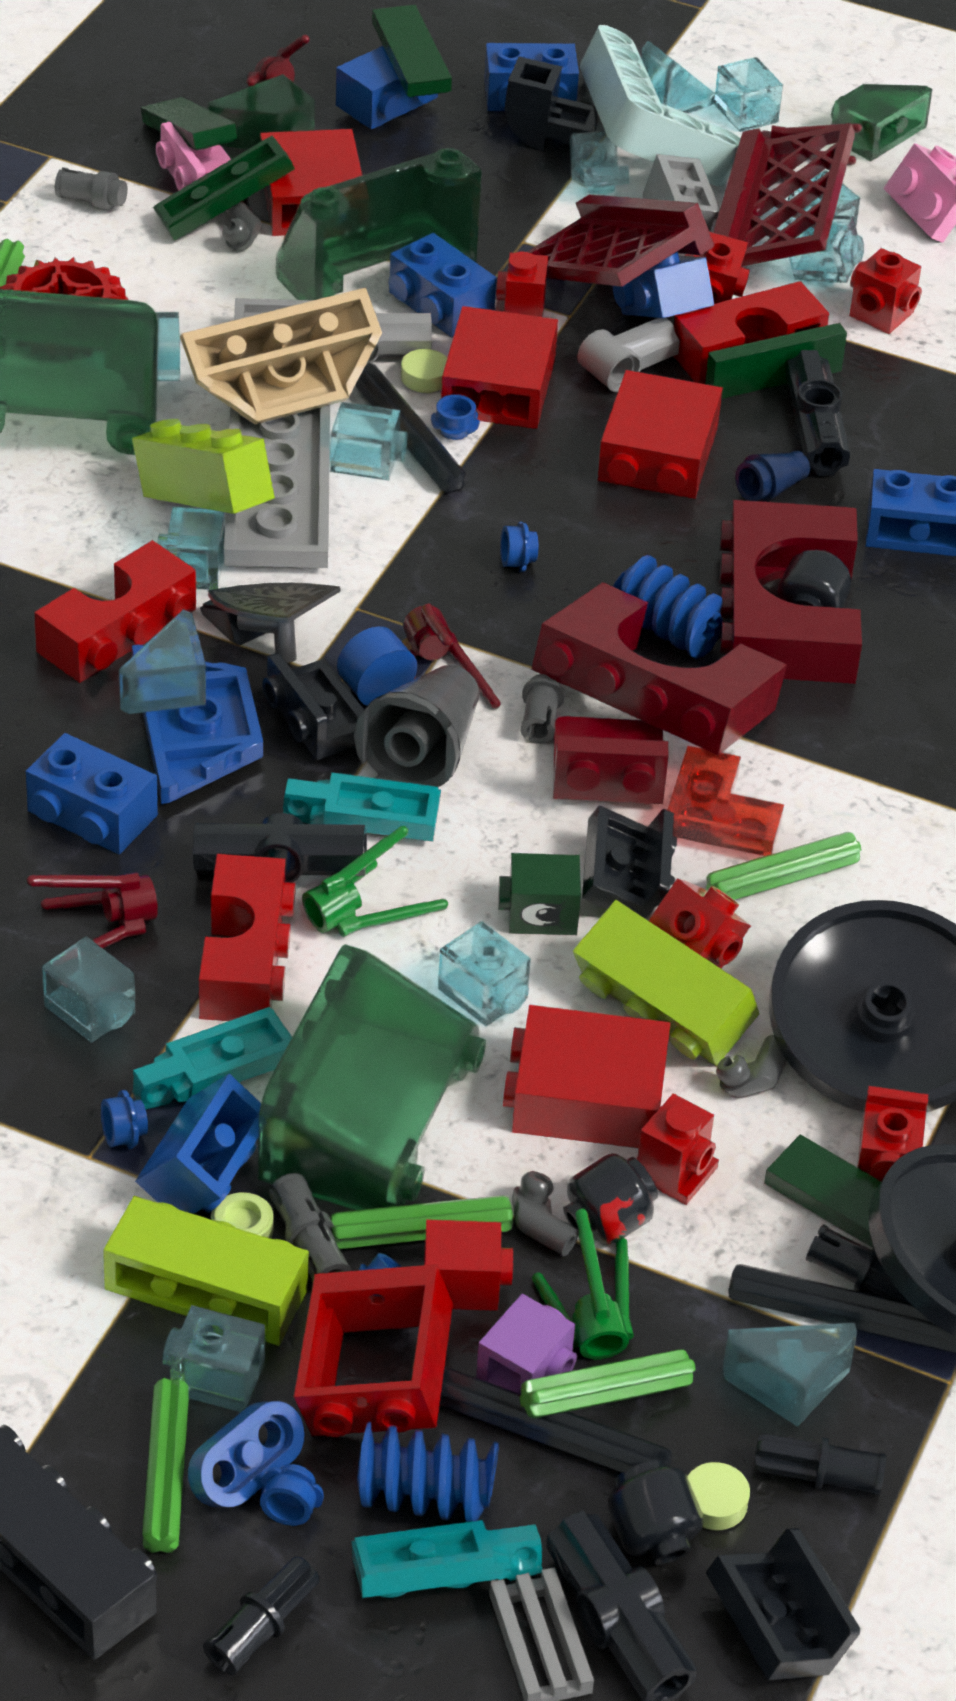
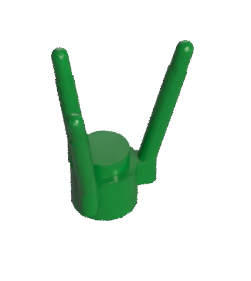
M400 826L341 871L322 880L320 885L302 894V904L305 913L319 932L326 933L336 927L340 935L346 937L362 928L444 910L448 907L446 899H438L362 916L355 915V911L362 907V900L354 884L365 877L355 875L364 868H366V875L373 871L378 865L376 859L407 836L408 828L406 826Z
M578 1209L575 1216L591 1294L583 1296L576 1302L571 1320L543 1274L539 1272L534 1273L532 1281L546 1305L557 1309L566 1319L575 1323L573 1349L579 1347L583 1357L601 1360L618 1355L625 1350L629 1340L634 1337L629 1319L628 1241L623 1238L616 1243L614 1302L611 1296L604 1291L588 1213L585 1209Z

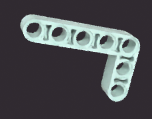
M599 25L579 67L609 140L619 148L654 162L656 154L700 159L709 183L715 186H724L730 176L741 138L725 128L660 103L633 40L613 27Z

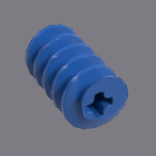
M650 555L640 558L634 565L621 573L613 587L648 602L642 628L649 631L653 630L656 636L664 640H670L674 647L686 650L688 655L696 659L704 657L713 649L719 639L723 622L720 614L723 605L721 596L713 593L706 597L705 587L698 583L689 588L690 582L688 577L682 574L673 577L674 574L671 567L665 564L657 567L656 559Z
M368 1422L362 1441L357 1475L361 1504L366 1508L372 1507L380 1492L384 1491L386 1505L391 1512H397L406 1496L410 1495L413 1512L416 1516H423L432 1500L436 1499L441 1520L448 1521L451 1519L459 1503H462L466 1522L478 1521L485 1507L489 1508L499 1442L492 1444L485 1459H478L475 1439L467 1438L460 1453L453 1455L448 1434H441L433 1450L428 1451L426 1450L422 1430L416 1429L407 1446L403 1447L400 1446L396 1426L390 1425L381 1442L378 1443L374 1442L371 1423Z

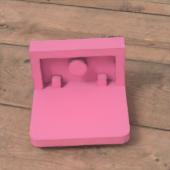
M914 143L883 189L930 238L944 242L956 225V157L940 146L935 145L930 150Z

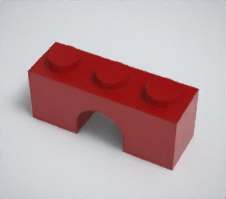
M801 281L716 303L713 306L675 315L674 331L680 340L679 353L673 357L695 383L705 384L709 352L827 326L829 312Z
M151 540L114 563V600H95L73 588L35 611L36 652L74 680L81 683L132 651V645L147 643L152 637L174 623L185 619L190 613L195 611L196 569Z
M217 854L211 892V935L233 937H205L199 976V1019L231 1021L267 1007L272 1008V1000L283 1001L286 967L277 966V959H288L291 924L282 923L283 916L293 917L296 883L285 882L286 859Z

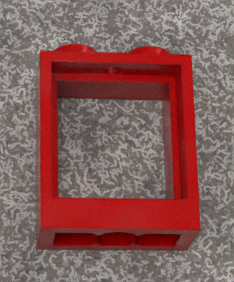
M437 1264L314 1275L294 1392V1399L311 1436L326 1435L340 1437L346 1434L364 1433L368 1422L371 1423L372 1432L387 1431L390 1425L396 1426L398 1433L411 1429L436 1428L453 1309L452 1300ZM419 1327L411 1381L335 1386L344 1332Z

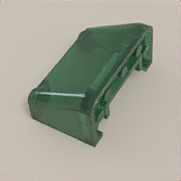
M443 148L426 156L313 190L301 199L276 253L275 275L277 279L297 300H318L334 296V294L343 292V275L390 260V253L431 233H435L477 263L482 170L461 151L454 148Z
M0 289V433L5 425L6 413L106 421V437L110 446L120 453L135 455L132 438L150 432V425L157 422L159 328L158 316L154 309L146 303L134 300Z
M347 944L343 945L333 960L265 1089L259 1111L258 1180L273 1184L282 1176L297 1173L306 1179L312 1197L354 1210L403 1206L406 1200L414 1202L420 1192L425 1174V1167L417 1164L418 1146L451 1079L462 1081L468 1071L477 1073L483 1061L486 1039L479 1037V1026L369 951Z

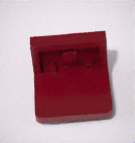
M561 716L555 720L553 799L663 804L669 748L668 741H663L662 729L642 720Z

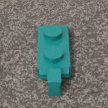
M332 772L330 780H319L317 782L288 778L283 800V813L292 814L302 822L309 824L365 825L367 833L387 836L400 826H406L408 834L404 838L433 842L441 789L435 786Z
M267 1007L166 1043V1052L154 1058V1063L133 1070L132 1092L136 1100H142L145 1109L169 1104L174 1098L177 1102H184L229 1073L240 1083L299 1061V1046L274 1010Z
M483 1520L355 1537V1540L351 1541L352 1560L363 1598L374 1596L392 1598L404 1595L410 1591L439 1587L464 1588L475 1582L501 1580L504 1578L513 1581L516 1580V1575L529 1573L532 1576L542 1573V1544L535 1524L486 1530Z

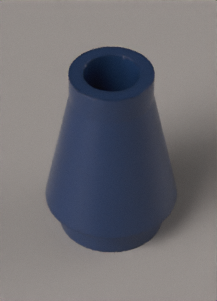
M800 451L749 455L736 469L735 482L737 489L742 497L748 501L769 502L796 482L808 477L810 472L809 461Z

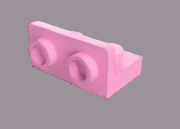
M171 122L160 125L161 141L156 143L157 159L163 169H168L178 190L183 189L231 160L221 145L195 150L186 144Z

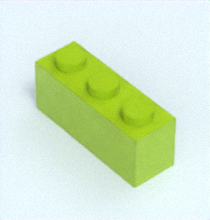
M166 419L150 425V432L132 438L144 497L231 514L275 499L264 438L242 435L240 429L211 430L209 424L185 426L181 425L179 419Z
M618 900L612 903L572 951L581 971L579 979L586 988L602 999H606L610 994L625 1004L623 1009L630 1017L671 1022L669 1041L678 1051L690 1059L695 1060L700 1055L717 1067L720 1060L726 1056L760 1015L751 988Z
M133 1196L103 1249L105 1290L280 1346L308 1291L309 1251L295 1247L285 1240L270 1239L238 1229L228 1222L213 1221L179 1210L168 1203H156Z

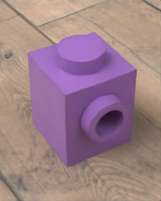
M521 1294L480 1340L476 1378L521 1394V1385L528 1379L572 1371L577 1359L576 1353L572 1352L575 1323L566 1319L557 1309L548 1305H542Z

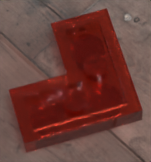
M687 746L667 810L674 813L673 835L677 838L767 856L773 854L782 822L784 804L733 794L739 774L741 756L727 753L716 755L703 748Z

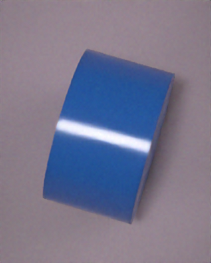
M380 626L368 628L355 635L344 646L337 660V673L364 705H368L375 698L414 680L417 672V660L392 630Z

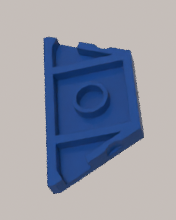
M132 645V663L155 775H157L161 804L179 799L263 757V738L245 667L222 662L209 663L202 658L180 654L178 663L149 657L148 646Z

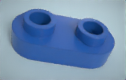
M280 1401L257 1402L248 1406L194 1452L188 1467V1481L195 1497L203 1504L211 1507H234L247 1501L264 1486L261 1483V1478L267 1470L273 1467L281 1468L284 1465L290 1464L299 1455L305 1436L300 1415L292 1406ZM262 1424L266 1427L268 1433L267 1441L264 1445L261 1444L258 1437ZM216 1463H218L222 1472L218 1484L213 1480V1467Z

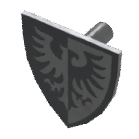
M288 582L237 585L207 590L214 605L226 612L238 615L237 626L240 630L273 633L275 653H279L285 662L289 663L297 660L294 620L341 592L340 586Z

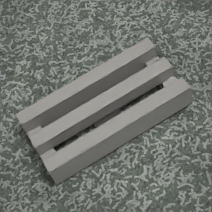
M555 1567L542 1570L541 1578L531 1580L530 1574L526 1573L516 1575V1582L514 1584L505 1585L504 1579L490 1581L489 1596L524 1701H560L591 1694L594 1679ZM544 1596L573 1680H565L538 1597ZM522 1601L550 1685L539 1687L512 1603Z

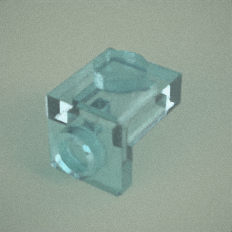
M605 131L574 133L570 136L571 176L574 182L584 188L588 187V193L591 194L615 192V185L629 184V165L617 159V146L609 140Z

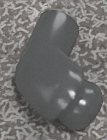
M241 201L223 212L224 216L233 226L229 229L224 224L222 235L226 240L227 246L234 250L248 249L262 230L261 220Z
M770 1035L764 1039L755 1061L747 1063L744 1057L735 1055L733 1062L730 1056H726L718 1063L716 1074L720 1079L719 1085L722 1090L735 1097H741L775 1087L787 1060L782 1054L774 1035Z
M527 1172L522 1176L520 1186H516L512 1194L515 1223L523 1234L559 1255L566 1256L574 1247L579 1230L552 1215L551 1201L548 1198L554 1189L551 1179L540 1172Z

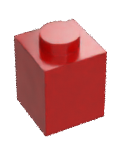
M426 1219L424 1265H438L452 1300L453 1309L498 1311L500 1285L512 1286L513 1248H501V1222Z

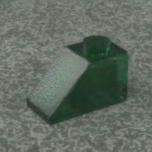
M284 74L209 102L210 111L235 122L237 139L220 144L221 146L249 149L260 142V133L314 131L315 99Z
M862 84L835 101L831 110L832 125L860 124L862 130L859 133H855L851 151L869 161H873L927 127L933 89L926 85Z

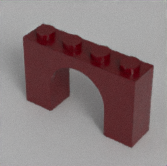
M733 500L731 520H722L720 528L719 550L729 551V554L722 553L720 562L719 583L729 585V588L722 587L721 589L723 605L720 614L722 619H729V622H722L721 654H727L739 644H743L788 664L784 679L856 684L862 649L861 609L793 604L772 595L763 587L764 584L782 578L792 558L805 550H822L837 556L848 568L852 579L858 543L856 508Z
M603 582L542 623L531 670L547 675L552 680L716 755L721 754L775 711L788 665L743 644H739L717 662L699 668L673 667L646 659L633 652V650L638 645L648 602Z

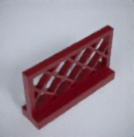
M851 123L766 141L760 128L742 132L713 233L748 242L742 268H746L747 265L824 251L826 249L855 137V131ZM835 143L825 152H819L826 145ZM792 152L782 161H776L777 155ZM807 159L811 160L810 163H808L798 172L794 171L796 167H798ZM823 170H829L828 173L823 175L817 181H811L812 178H814ZM781 178L786 179L772 191L768 190L770 186ZM797 189H804L790 201L785 199ZM815 199H821L819 203H817L808 211L803 210V208H805ZM774 206L778 208V210L773 212L764 220L760 219L762 215H764ZM791 217L796 219L781 231L777 229ZM808 228L814 229L813 235L796 238ZM765 236L770 238L762 245L752 247Z
M589 194L575 203L581 216L580 219L527 252L533 255L548 256L547 278L622 287L675 252L702 255L713 248L714 243L699 204L696 202Z

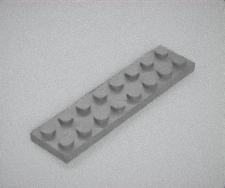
M235 298L234 320L314 300ZM330 405L259 424H253L230 408L229 429H240L242 435L264 438L275 499L235 514L225 513L224 566L328 568Z

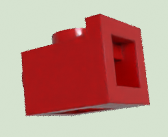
M529 252L510 253L508 271H498L495 311L543 317L548 256L533 255Z
M868 1086L861 1124L857 1168L881 1181L890 1167L900 1157L910 1151L923 1147L928 1094Z
M674 1093L641 1129L637 1160L648 1171L657 1190L687 1205L718 1168L719 1159L713 1157L716 1144L711 1141L714 1114Z

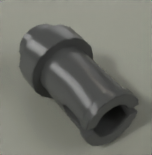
M62 167V170L58 171L55 179L54 188L57 197L92 202L94 207L111 210L115 205L123 206L128 194L126 181L119 180L118 175L112 172L99 171L97 174H91Z

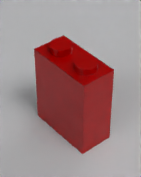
M352 129L260 133V142L273 135L287 153L295 168L263 188L272 236L365 232L366 190Z
M462 306L442 375L441 398L448 395H463L470 398L476 405L477 419L479 421L538 429L555 361L558 319Z
M626 370L601 440L597 481L696 499L718 429L723 388Z
M529 1005L526 1027H514L510 1062L520 1064L519 1072L507 1071L504 1088L503 1107L514 1108L512 1132L639 1148L641 1129L661 1106L671 1022Z

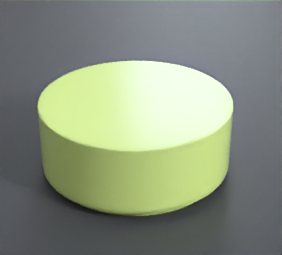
M418 349L407 353L401 362V380L403 384L409 389L420 393H432L441 390L442 375L447 357L443 353L431 349Z
M245 1192L230 1194L212 1210L211 1220L228 1222L238 1229L272 1238L273 1210L269 1203L258 1195Z
M711 1462L702 1464L689 1473L687 1477L703 1513V1528L725 1530L734 1527L743 1520L748 1509L750 1487L747 1479L739 1470L728 1464Z

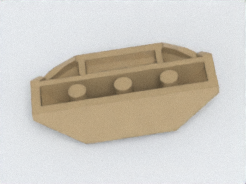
M362 288L181 334L180 340L196 384L253 424H259L346 401L379 341L382 330L367 289Z

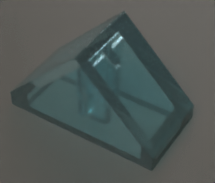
M647 41L642 49V62L660 103L690 114L713 105L719 98L717 94L651 42Z
M183 609L119 669L120 710L128 714L206 705V664L192 613Z
M855 1323L730 1329L723 1364L724 1378L798 1427L850 1372L857 1336Z

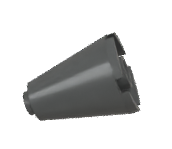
M445 665L375 698L358 717L354 732L356 751L362 764L366 761L378 773L375 777L376 779L435 787L445 784L454 775L462 755L479 700L477 682L465 669L455 665Z

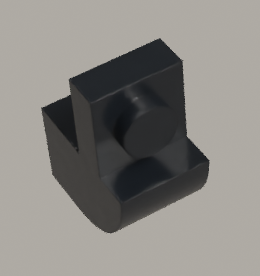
M519 56L508 80L505 99V116L513 133L522 142L540 151L544 150L548 138L560 140L568 145L589 147L600 119L596 107L558 97L562 66Z

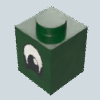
M511 853L510 876H499L498 910H509V933L577 935L581 900L580 855Z

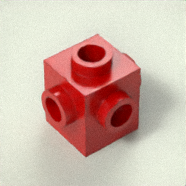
M709 232L714 247L702 255L685 254V256L706 257L714 304L731 300L733 295L742 297L750 273L749 269L742 268L748 242Z
M880 248L865 262L861 261L855 267L850 279L853 293L849 316L887 334L892 333L914 313L920 301L922 288L919 286L922 266L903 258L898 253L890 252L883 248Z
M679 878L674 882L648 920L720 969L733 961L739 954L743 946V937L751 927L749 923L735 913L739 904L726 893L714 886H710L708 891H706L702 887Z

